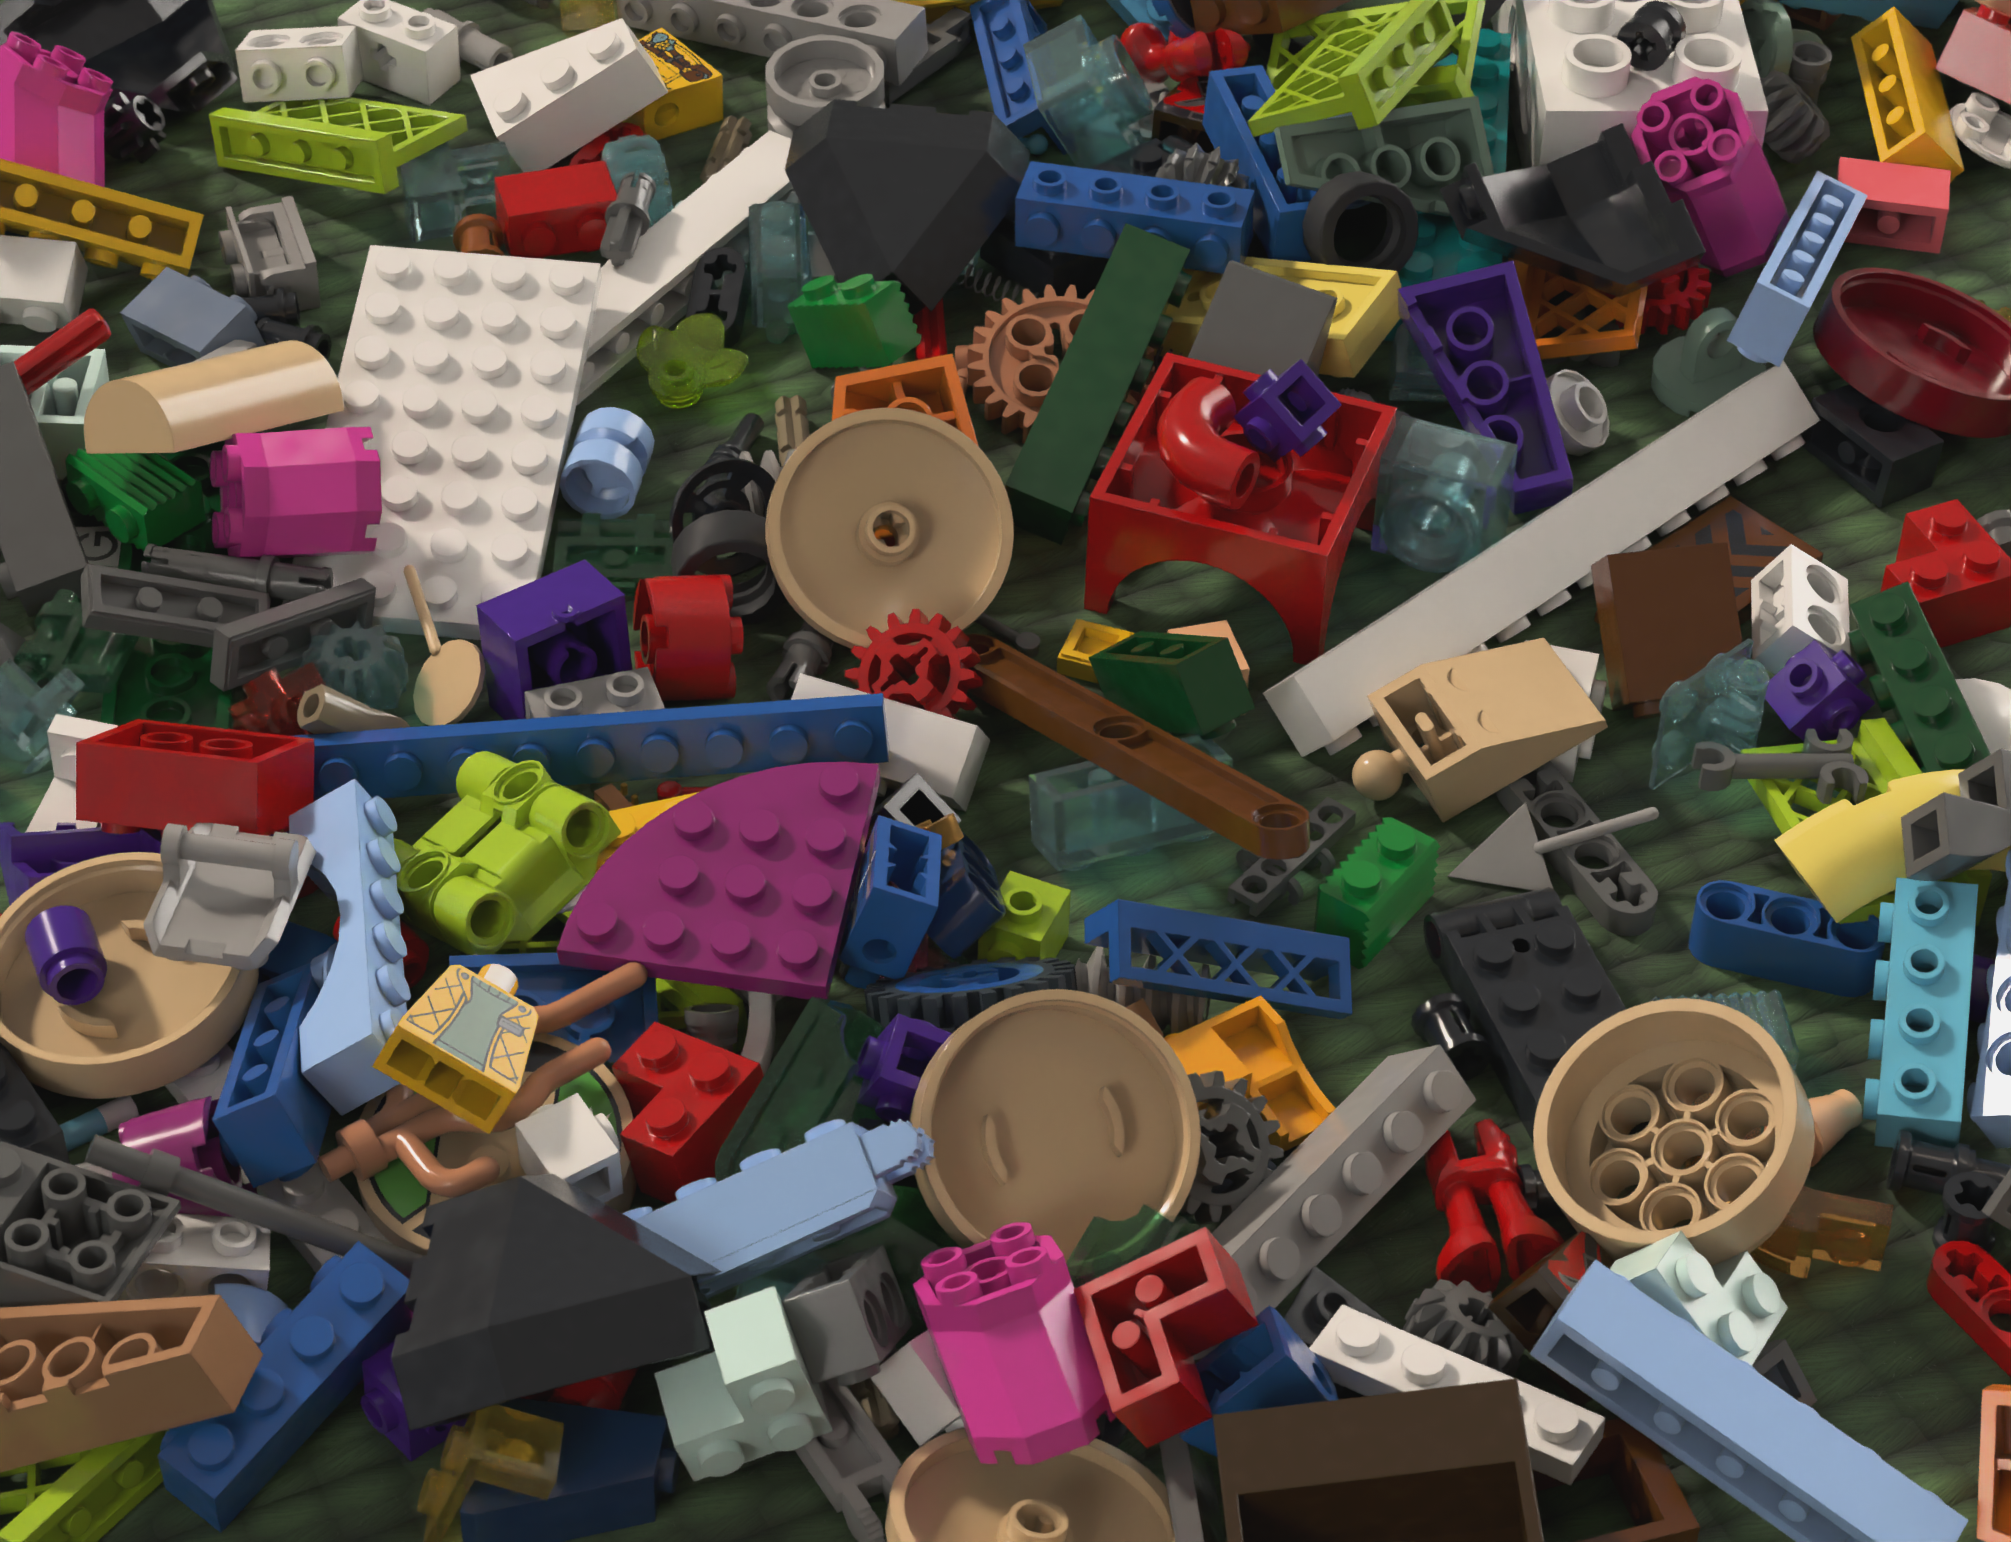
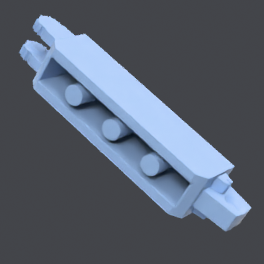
M843 1119L832 1120L807 1131L804 1135L806 1142L781 1153L780 1149L775 1148L749 1156L739 1164L741 1172L717 1182L715 1178H704L681 1187L675 1193L677 1201L655 1211L651 1207H640L623 1214L722 1271L721 1273L698 1280L701 1293L708 1299L889 1218L897 1201L892 1184L915 1174L918 1168L924 1170L925 1165H931L930 1160L935 1158L933 1156V1144L935 1141L926 1135L925 1130L919 1127L917 1129L912 1126L911 1122H904L900 1119L896 1123L891 1121L889 1126L883 1124L870 1131L853 1122L846 1124Z

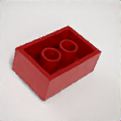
M136 719L76 743V820L101 823V830L106 833L131 834L141 831V828L161 830L162 838L165 826L168 823L186 825L188 831L196 823H216L238 826L239 832L269 836L274 834L275 831L283 833L289 831V815L314 802L313 738Z

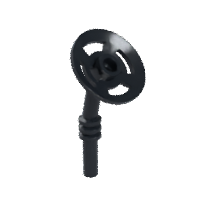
M755 413L746 414L728 441L720 443L714 449L705 465L693 472L678 490L671 507L669 519L673 545L684 529V513H692V522H694L703 515L722 510L750 512L749 500L741 490L751 480L757 485L762 495L763 517L766 518L771 492L776 482L766 470L757 464L739 458L742 451L749 452L764 429V421L759 415ZM703 481H705V484L696 493H694L693 491ZM740 552L720 558L714 556L701 564L697 571L707 575L729 574L732 576L752 568L762 558Z

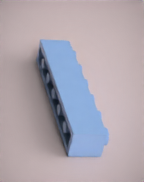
M1817 171L1777 242L1726 340L1736 345L1738 351L1743 356L1757 363L1764 364L1770 362L1780 367L1868 195Z
M1596 1259L1568 1294L1530 1352L1531 1356L1796 1542H1957L1968 1522V1519L1946 1505L1939 1496L1923 1489L1883 1461L1876 1452L1860 1445L1820 1417L1813 1408L1790 1396L1760 1375L1750 1364L1737 1359L1697 1331L1690 1322L1667 1310L1637 1289L1627 1278L1614 1273Z

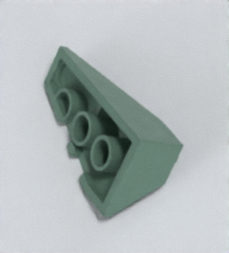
M1478 96L1395 108L1391 110L1379 125L1358 130L1353 115L1280 126L1274 129L1285 184L1287 186L1318 191L1323 184L1339 174L1362 171L1377 175L1395 184L1410 197L1416 211L1448 217L1451 214L1440 188L1459 181L1464 167L1476 162L1482 177L1494 175ZM1369 196L1359 198V200L1383 204L1377 198Z

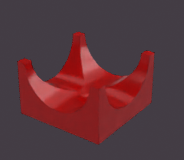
M1166 353L1089 498L1084 609L1107 614L1115 600L1116 589L1119 583L1130 573L1146 565L1163 561H1191L1210 565L1242 579L1260 592L1273 605L1288 629L1293 647V662L1307 665L1324 653L1332 602L1341 567L1355 527L1379 533L1385 520L1397 407L1331 392L1342 405L1321 424L1328 433L1303 456L1300 457L1294 450H1291L1276 462H1273L1267 454L1256 450L1248 442L1244 435L1243 427L1234 419L1233 424L1220 436L1258 452L1260 456V469L1255 486L1248 499L1237 510L1231 509L1206 499L1180 484L1160 458L1157 425L1170 400L1193 378L1207 377L1221 383L1230 392L1236 405L1237 414L1250 402L1243 392L1261 375Z

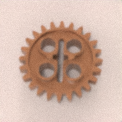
M1049 284L1045 286L1044 298L1037 299L1031 291L1024 289L1022 304L1017 305L1012 300L1006 297L1003 298L1001 314L988 310L985 313V327L975 326L973 329V344L968 345L967 385L973 386L974 404L985 403L984 418L987 421L1002 416L1001 432L1003 434H1008L1019 427L1023 429L1022 443H1025L1059 369L1058 359L1054 355L1052 329H1057L1060 332L1063 361L1095 290L1090 292L1085 299L1077 298L1075 285L1068 287L1065 296H1057L1055 290ZM1149 348L1145 358L1154 361V348ZM1153 366L1142 393L1139 394L1132 390L1129 392L1126 402L1135 405L1129 422L1154 377L1155 367Z

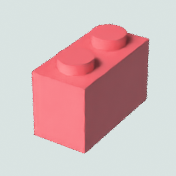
M1840 157L1836 180L1868 195L1844 242L1940 254L1949 211L1951 170Z

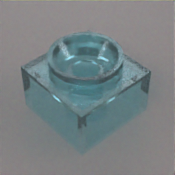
M1080 14L1023 44L1038 109L1077 167L1089 169L1096 164H1101L1131 150L1134 146L1143 144L1138 121L1153 114V106L1134 61L1117 36L1111 35L1098 42Z
M1402 415L1380 458L1371 550L1395 556L1403 563L1415 569L1440 573L1455 570L1506 537L1518 445Z

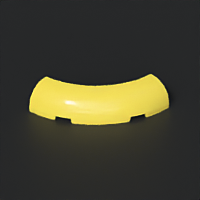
M1964 770L1927 772L1889 781L1886 793L1853 805L1846 799L1840 800L1803 820L1774 841L1797 875L1834 921L1838 923L1859 908L1896 889V878H1906L1901 817L1943 792L1960 796L1958 773ZM2011 846L1968 870H1997L2006 872V855Z

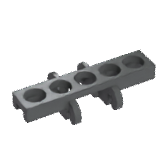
M1327 796L1309 813L1310 835L1314 831H1318L1323 837L1316 841L1310 839V848L1299 857L1283 860L1266 859L1242 848L1237 852L1236 861L1244 873L1228 887L1227 901L1234 905L1238 901L1250 906L1249 914L1257 917L1275 899L1281 900L1288 890L1290 894L1288 901L1292 905H1296L1302 900L1304 893L1300 883L1293 876L1303 867L1312 871L1317 866L1319 860L1322 863L1320 871L1324 875H1329L1333 871L1336 863L1329 849L1355 826L1356 812ZM1333 813L1339 815L1342 819L1337 823L1325 822ZM1273 865H1278L1285 870V872L1274 867ZM1256 884L1257 888L1263 891L1258 894L1249 893Z

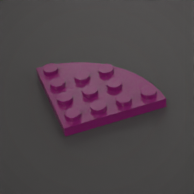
M817 762L775 767L742 775L714 785L675 804L649 821L627 839L594 875L582 892L565 925L557 947L559 964L611 972L626 963L637 962L645 966L648 971V977L827 1002L880 784L879 764Z

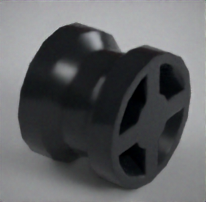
M1657 0L1650 1L1641 6L1635 12L1633 18L1621 27L1617 39L1629 47L1632 54L1630 65L1644 71L1656 70L1675 51L1677 43L1685 38L1686 24L1682 15L1673 6Z

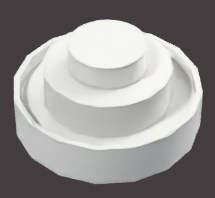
M1564 369L1546 378L1566 452L1571 455L1582 456L1602 446L1609 436L1610 421L1605 400L1599 390L1587 378L1572 370Z

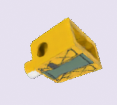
M488 964L483 966L477 975L462 965H450L401 1018L372 1067L490 1134L520 1088L539 1016L534 1007L514 996L518 989V980L508 968L499 964Z

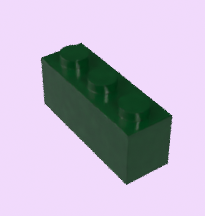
M1139 631L1089 657L1105 699L1156 727L1170 732L1173 736L1194 734L1199 735L1202 740L1219 737L1237 726L1235 718L1255 708L1227 637Z

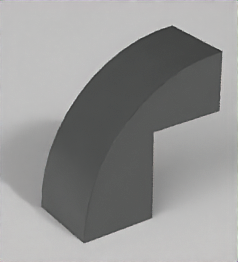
M2001 748L1958 773L1960 796L1943 792L1901 817L1907 879L1918 881L1949 879L2011 846V751Z

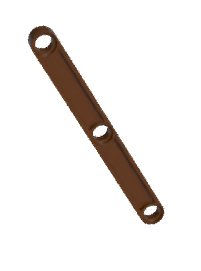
M966 634L970 638L966 647L971 646L981 658V661L974 667L969 668V670L975 671L983 679V686L968 689L967 692L1257 856L1273 860L1291 859L1301 856L1310 848L1309 812L1303 806L994 637L984 634Z

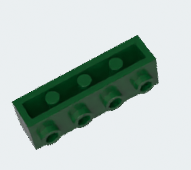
M1904 582L1850 604L1857 629L1847 632L1852 649L1861 667L1871 663L1876 675L1868 678L1878 706L1882 713L1893 710L1897 722L1890 724V727L1910 756L1915 757L1922 773L1965 770L1991 755L1909 582Z

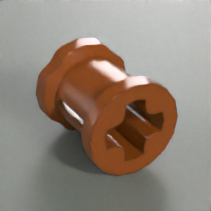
M472 214L465 216L455 225L453 229V243L458 252L505 256L504 252L500 250L503 244V229L494 217L486 214Z

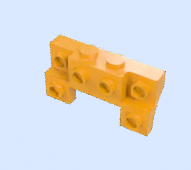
M1261 995L1180 1033H1172L1164 1037L1182 1063L1187 1075L1197 1072L1200 1076V1074L1215 1070L1223 1071L1225 1082L1238 1078L1247 1080L1246 1099L1264 1095L1268 1101L1260 1112V1116L1263 1121L1278 1120L1280 1124L1278 1130L1268 1135L1269 1143L1284 1149V1151L1301 1144L1336 1109L1316 1085L1304 1066L1285 1021ZM1197 1102L1198 1111L1206 1109L1208 1103Z

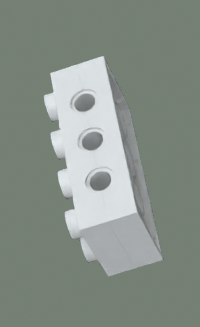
M1505 0L1491 19L1495 32L1511 34L1508 103L1521 168L1544 165L1595 144L1602 131L1623 123L1635 150L1631 134L1637 125V114L1641 106L1649 101L1652 93L1692 77L1718 82L1723 88L1738 93L1762 148L1769 110L1739 0H1657L1668 3L1682 15L1686 24V36L1677 43L1675 51L1670 54L1667 61L1656 70L1651 71L1636 69L1630 65L1631 51L1625 43L1617 39V35L1621 27L1633 18L1635 12L1646 2L1655 0Z

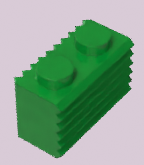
M862 274L844 283H836L834 276L826 275L806 283L802 287L803 295L788 304V310L812 368L820 367L822 369L828 367L829 369L834 366L835 368H846L849 366L851 368L856 366L858 368L866 366V368L874 366V368L878 366L886 367L920 344L922 335L916 333L918 325L912 323L914 314L908 312L909 304L904 302L905 293L899 291L901 283L897 281H875L872 274Z
M85 447V449L78 448L75 455L69 453L65 460L68 479L66 494L72 506L82 515L89 514L90 517L94 515L98 522L102 520L105 527L109 528L118 541L122 543L128 542L129 544L134 543L137 550L142 549L144 552L148 544H156L161 547L206 520L202 483L160 453L86 454Z
M1392 817L1382 818V825H1375V832H1368V839L1361 840L1360 847H1354V854H1347V861L1340 862L1339 869H1333L1332 876H1326L1325 883L1318 884L1314 932L1348 937L1350 965L1358 969L1366 967L1435 893L1432 889L1436 884L1433 878L1437 875L1434 869L1438 866L1435 860L1439 857L1437 850L1441 847L1437 840Z

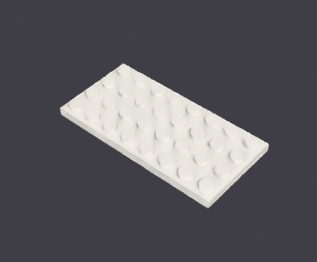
M370 245L338 375L344 411L329 414L326 428L371 427L374 438L364 442L363 445L365 450H377L380 458L382 514L380 524L367 525L365 538H377L376 548L374 552L362 555L294 557L292 564L332 568L333 587L360 578L376 587L371 631L424 635L403 572L404 567L407 565H413L416 569L438 637L481 640L476 605L541 578L602 281L600 263ZM283 600V604L292 602V601Z

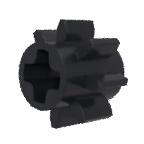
M122 92L115 95L107 102L104 108L105 151L119 160H126L133 154L140 163L145 162L160 150L158 144L166 138V134L161 131L165 127V118L160 108L151 99L142 95H137L131 101Z

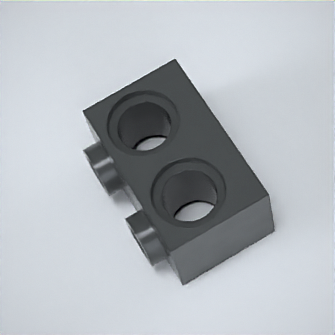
M883 1244L818 1264L782 1300L812 1384L836 1377L839 1386H848L876 1375L881 1371L879 1363L897 1352L896 1344L913 1325Z

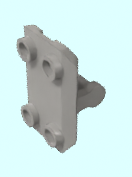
M168 823L163 832L160 848V857L163 864V882L143 924L153 955L165 957L173 961L202 962L231 966L240 970H254L265 965L268 961V954L280 941L316 854V850L308 838L298 834L276 831L273 836L239 832L238 826L216 823H196L188 831L186 825Z

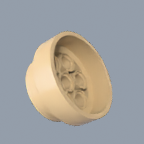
M1689 998L1664 999L1633 1006L1605 1019L1585 1033L1563 1055L1549 1076L1538 1102L1533 1129L1536 1163L1547 1190L1578 1233L1582 1231L1591 1235L1611 1259L1616 1261L1682 1230L1697 1253L1703 1255L1711 1267L1745 1251H1748V1253L1752 1252L1778 1229L1804 1186L1811 1166L1815 1140L1814 1120L1806 1092L1773 1037L1757 1022L1733 1008L1711 1001ZM1713 1092L1711 1097L1704 1103L1691 1106L1699 1096ZM1649 1122L1641 1132L1628 1135L1636 1125ZM1760 1126H1767L1764 1132L1756 1138L1744 1140L1751 1130ZM1703 1155L1694 1166L1680 1169L1691 1157ZM1638 1184L1632 1194L1625 1198L1617 1199L1623 1189ZM1692 1219L1689 1225L1672 1228L1682 1220Z

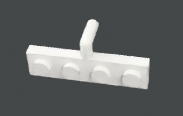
M1341 1305L1309 1348L1326 1367L1333 1382L1365 1396L1514 1379L1345 1305ZM1518 1380L1532 1469L1571 1485L1603 1438L1605 1417Z

